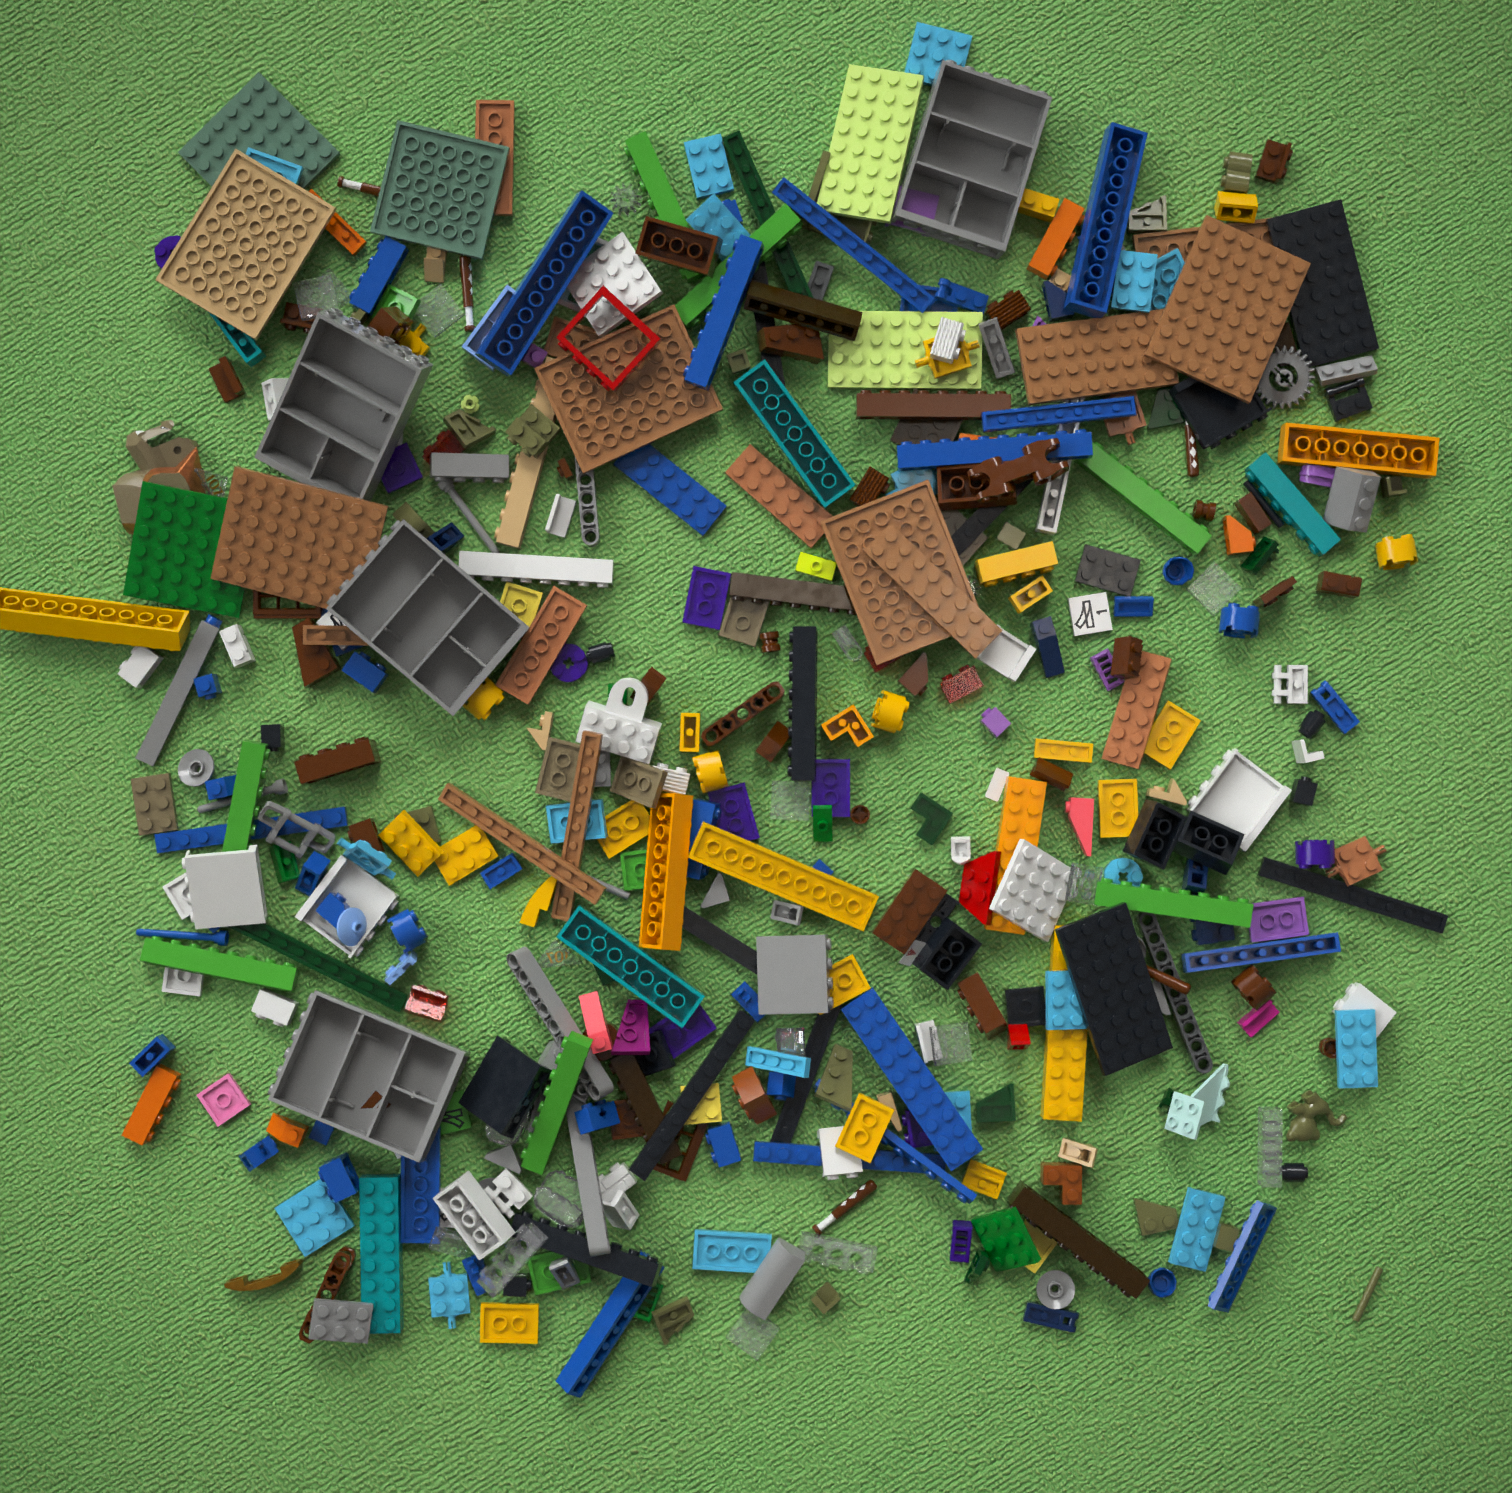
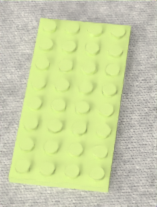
M849 64L829 149L831 154L823 175L817 204L828 213L891 224L923 87L924 75Z
M860 311L863 313L855 341L829 334L828 388L981 390L982 334L978 324L983 322V312L921 313L920 311ZM941 317L963 323V330H966L965 342L970 343L978 340L980 348L969 351V359L972 365L970 368L934 379L932 370L928 365L916 367L915 360L924 358L926 355L923 341L936 336Z

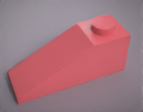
M1069 797L1068 801H1065V812L1068 813V819L1084 855L1091 856L1094 799Z
M598 991L580 995L579 1000L587 1035L593 1039L591 1045L593 1054L611 1050L613 1043Z

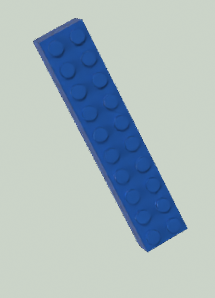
M1111 122L1104 131L1063 309L1100 319L1107 313L1147 139V132Z
M582 190L576 194L475 353L476 356L504 375H512L614 214L612 211Z
M871 987V989L842 1007V1012L949 1169L953 1171L982 1151V1146L874 988Z

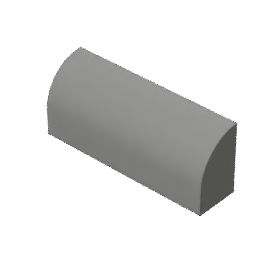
M778 1237L739 1296L744 1307L754 1315L766 1320L805 1262V1252Z

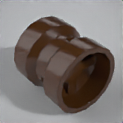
M1197 499L1193 507L1192 517L1194 519L1204 518L1206 521L1212 522L1216 511V503L1209 502L1206 504L1203 500Z
M778 631L760 634V640L763 641L762 653L781 651L777 640L779 638Z
M857 805L850 811V817L854 823L864 824L868 821L870 812L867 807Z
M1330 1037L1323 1038L1318 1046L1320 1053L1328 1058H1336V1040Z

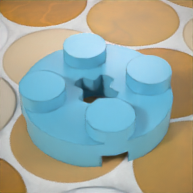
M1117 858L1106 865L1104 878L1113 879V883L1120 884L1121 882L1118 880L1120 876L1118 874L1126 872V881L1132 882L1133 886H1140L1143 874L1135 861L1128 858Z

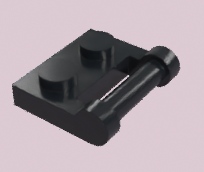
M1357 378L1354 381L1334 388L1328 387L1324 389V394L1335 422L1373 408L1363 378ZM1357 388L1358 393L1335 401L1334 395Z

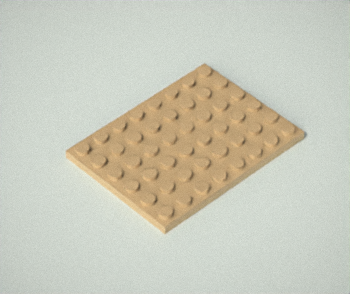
M235 149L155 280L257 340L337 209Z

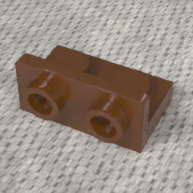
M1267 139L1255 178L1277 184L1280 179H1284L1287 168H1285L1286 161L1290 160L1293 150L1290 149L1292 143L1288 142L1285 145Z
M286 302L283 319H280V323L285 326L284 329L296 331V329H301L303 333L308 334L317 313L324 311V309Z

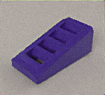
M953 1220L950 1261L969 1263L973 1229L971 1221ZM956 1236H965V1237H967V1239H966V1238H956ZM955 1244H964L966 1246H955ZM955 1251L966 1252L965 1254H954Z

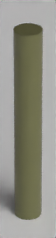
M1378 1266L1375 1267L1352 1317L1357 1322L1360 1321L1384 1270Z

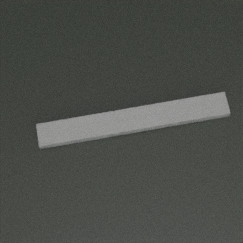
M201 620L135 757L136 759L151 766L155 765L194 684L193 679L197 678L220 628Z

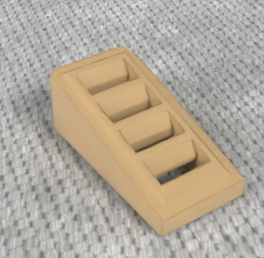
M887 1091L877 1094L879 1102L895 1109L890 1121L897 1131H902L892 1092Z

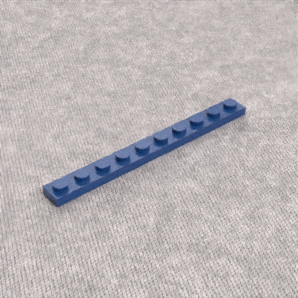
M785 177L782 178L772 191L773 195L783 203H786L793 211L918 311L923 313L933 301L934 297Z
M346 807L295 814L312 824L317 823L325 829L348 826ZM279 816L270 818L276 821ZM258 819L254 820V825H257L255 836H251V840L266 838L272 827ZM287 819L278 831L277 836L307 832L309 830ZM227 824L154 834L157 853L224 844Z
M818 1079V1081L813 1086L815 1093L821 1079ZM830 1103V1105L835 1109H841L842 1111H844L846 1113V1117L848 1118L850 1114L849 1111ZM886 1128L880 1141L882 1144H888L893 1147V1151L897 1155L905 1156L915 1168L920 1167L925 1171L924 1174L928 1178L939 1181L943 1189L948 1192H954L957 1195L956 1198L965 1204L966 1202L968 1204L973 1202L977 1194Z
M754 1141L753 1161L822 1166L820 1145ZM877 1149L871 1163L861 1159L862 1169L925 1173L920 1167L915 1168L909 1163V1159L905 1156L901 1157L893 1150ZM921 1153L945 1171L946 1163L940 1154Z

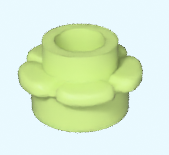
M466 395L463 398L464 400L461 401V408L468 414L478 411L480 407L478 398Z

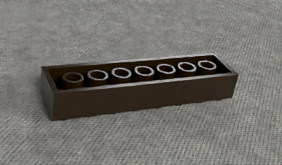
M1020 1180L1007 1197L1010 1203L1009 1206L1011 1208L1016 1207L1020 1216L1021 1214L1025 1215L1024 1218L1027 1219L1026 1221L1035 1228L1039 1226L1042 1233L1049 1239L1054 1237L1061 1248L1065 1251L1070 1249L1073 1256L1081 1263L1085 1260L1093 1272L1096 1274L1101 1272L1109 1284L1112 1286L1117 1284L1120 1292L1128 1298L1133 1296L1137 1299L1150 1282V1279L1143 1271Z

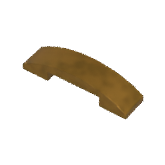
M300 1258L284 1263L280 1267V1273L250 1282L247 1275L228 1280L224 1286L227 1289L237 1291H252L272 1286L291 1275L302 1264L303 1259Z

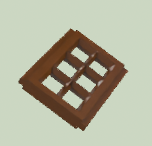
M253 590L254 619H320L322 617L321 607L300 608V602L296 601V608H280V598L283 597L261 594L260 591ZM261 598H276V608H261Z
M667 1101L663 1111L664 1116L674 1104L673 1101ZM708 1123L696 1124L693 1134L683 1130L685 1125L676 1136L677 1143L681 1134L691 1138L686 1153L682 1152L681 1156L684 1158L679 1171L669 1168L671 1160L666 1162L665 1166L657 1163L653 1170L686 1182Z

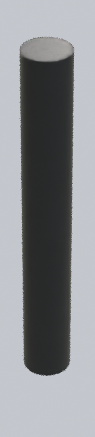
M1248 479L1244 482L1245 488L1249 493L1253 494L1278 528L1282 527L1285 523Z

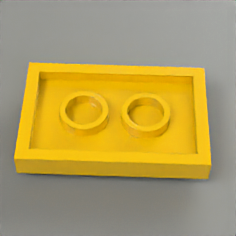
M1167 700L1153 723L1144 754L1171 770L1201 720Z
M1137 779L1097 780L1100 838L1129 837L1138 817Z
M630 800L605 816L608 837L597 839L609 859L648 835L650 814L643 804Z
M405 809L378 835L417 877L444 852Z
M475 825L440 846L444 852L434 862L450 886L499 857L485 831Z
M853 954L832 964V969L829 970V977L833 978V989H830V997H833L834 1001L833 1008L871 989Z
M859 1093L835 1147L871 1163L895 1109Z
M481 1302L480 1343L538 1344L539 1303Z

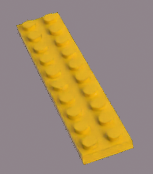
M704 821L688 854V858L861 931L865 930L879 898L878 895Z

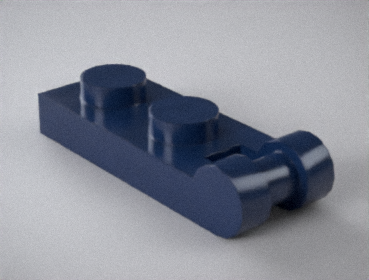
M1027 1301L1023 1321L1075 1333L1077 1327L1075 1323L1080 1313L1066 1309H1050L1043 1304ZM1064 1317L1069 1318L1068 1323H1063Z

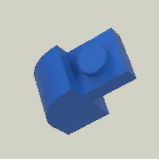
M268 1135L238 1157L250 1172L278 1153L279 1150L274 1140Z

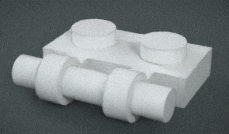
M1274 665V673H1272V679H1274V690H1272L1274 704H1281V696H1287V704H1308V665H1287V673H1282V665ZM1281 679H1287V690H1281Z
M507 1168L492 1181L497 1186L494 1191L489 1186L484 1189L489 1198L499 1208L501 1214H505L509 1219L515 1214L510 1209L513 1204L520 1209L533 1197V1194ZM500 1192L509 1199L506 1203L498 1196Z

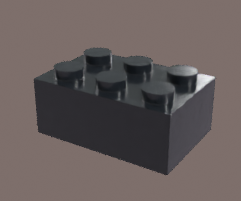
M1146 799L1122 852L1152 867L1164 870L1188 817L1157 801Z
M1190 811L1173 852L1227 875L1245 834Z
M946 917L912 964L949 990L982 943Z

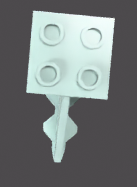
M1223 1063L1191 1096L1174 1091L1164 1129L1197 1140L1201 1125L1211 1120L1220 1123L1217 1113L1225 1105L1222 1094L1230 1086L1227 1077L1228 1064Z

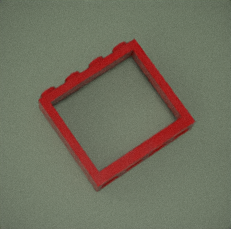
M604 285L556 337L560 341L558 345L564 351L569 349L574 354L572 358L579 365L584 363L588 367L586 371L593 378L598 376L602 380L600 384L608 392L611 389L616 392L662 341ZM602 297L606 298L651 340L613 382L566 339Z

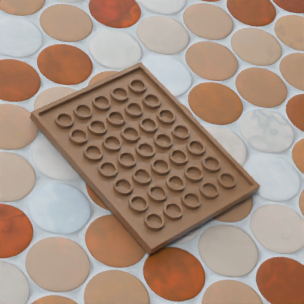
M1206 215L1144 356L1249 404L1311 263Z
M674 304L640 319L662 341L616 392L612 389L608 392L600 384L602 380L598 376L593 378L586 371L588 367L584 363L579 365L572 358L574 354L571 351L534 368L583 474L723 410L712 384L709 391L688 384L684 380V370L687 365L690 366L692 361L690 356L694 346ZM630 324L577 349L613 382L651 340L636 326Z
M235 466L210 579L326 609L329 606L326 604L333 594L338 595L342 591L339 589L346 579L350 581L354 577L352 572L359 564L363 566L367 562L365 557L368 553L379 548L380 545L377 543L382 537L389 506Z
M929 480L820 521L876 666L952 637L863 552L890 523L978 606Z

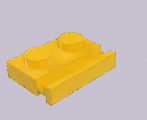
M970 1159L961 1183L973 1191L998 1199L1007 1173Z

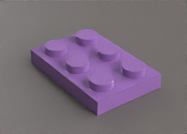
M1303 896L1252 903L1254 906L1251 926L1249 928L1250 942L1309 935Z

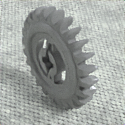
M1285 345L1281 351L1277 346L1275 347V353L1272 352L1257 386L1258 388L1255 390V394L1262 393L1260 400L1266 398V405L1272 401L1273 408L1278 403L1281 409L1284 408L1285 403L1291 408L1292 401L1299 405L1298 398L1306 400L1303 393L1311 394L1307 387L1314 386L1309 380L1316 378L1310 375L1311 372L1315 371V368H1308L1312 361H1305L1308 356L1307 354L1300 357V349L1294 353L1293 346L1289 351H1287ZM1287 363L1295 368L1297 371L1295 384L1293 383V374L1285 368L1280 369L1277 366L1278 364ZM1275 368H1276L1281 374H1284V375L1288 374V375L1286 376V378H1287V381H1288L1292 386H1290L1286 381H1283V380L1280 381V380H1281L1280 374L1275 371ZM1271 370L1275 373V382L1282 387H1288L1289 390L1278 391L1271 386L1269 382Z

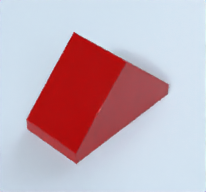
M1009 1024L1007 1050L1027 1049L1031 1045L1027 1024Z

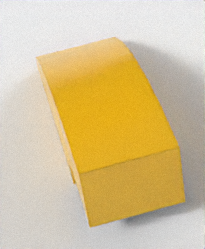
M550 876L536 890L529 900L519 923L531 927L536 926L541 909L548 911L550 908L557 879Z

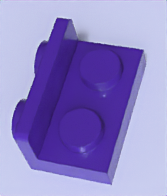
M904 1109L905 1114L901 1115L903 1126H907L908 1132L904 1134L905 1142L913 1148L933 1145L910 1110Z

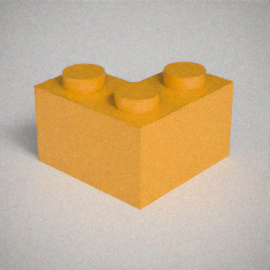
M854 704L820 725L830 742L846 731L856 747L874 737Z

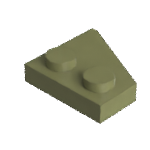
M1166 195L1161 196L1152 203L1144 204L1141 208H1135L1130 211L1128 233L1167 231Z
M461 409L445 416L443 422L464 449L496 433L494 427L491 426L489 428L481 424V420L469 416L468 413Z
M432 806L407 812L435 842H441Z
M1133 1198L1142 1236L1177 1229L1179 1221L1174 1207Z
M687 1296L651 1312L664 1345H667L670 1342L669 1338L675 1332L678 1333L684 1324L689 1322L694 1316Z

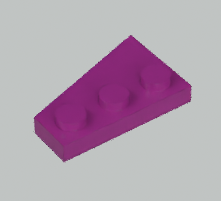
M628 999L611 1055H650L648 1006L644 1000Z

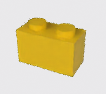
M1025 188L1018 213L1051 223L1060 199Z
M1218 191L1214 206L1216 219L1254 223L1258 210L1256 194Z
M1042 575L1011 595L1008 599L1019 614L1053 590Z
M681 713L680 752H699L700 713Z

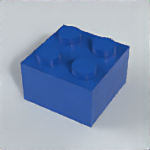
M347 1152L326 1161L319 1167V1177L322 1182H326L328 1196L331 1200L334 1199L335 1203L359 1191V1177Z

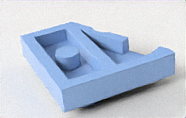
M413 950L409 953H403L398 959L400 962L386 970L384 981L391 985L410 965L417 962L418 954Z

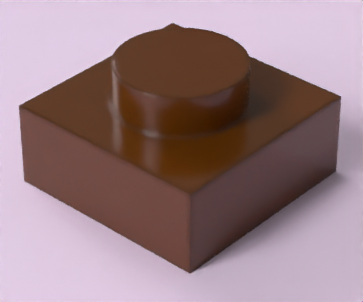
M565 458L559 460L560 466L557 467L561 478L565 477L567 481L573 479L574 476Z

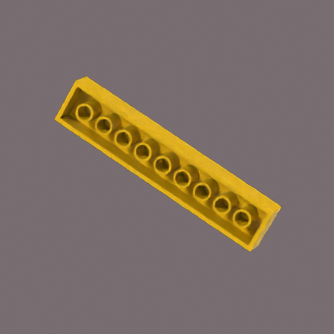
M0 587V630L92 640L94 642H109L112 644H125L169 651H180L191 630L190 613L187 610Z
M1054 925L1051 935L1049 971L1068 970L1055 929L1064 925ZM1087 1029L1046 1030L1040 1114L1043 1119L1082 1122Z

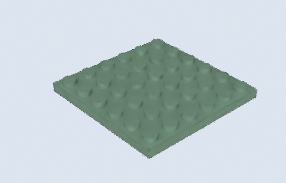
M260 72L178 151L213 186L234 150L237 149L246 154L249 147L302 166L304 170L298 186L306 189L341 155Z
M397 120L370 232L483 260L510 148Z

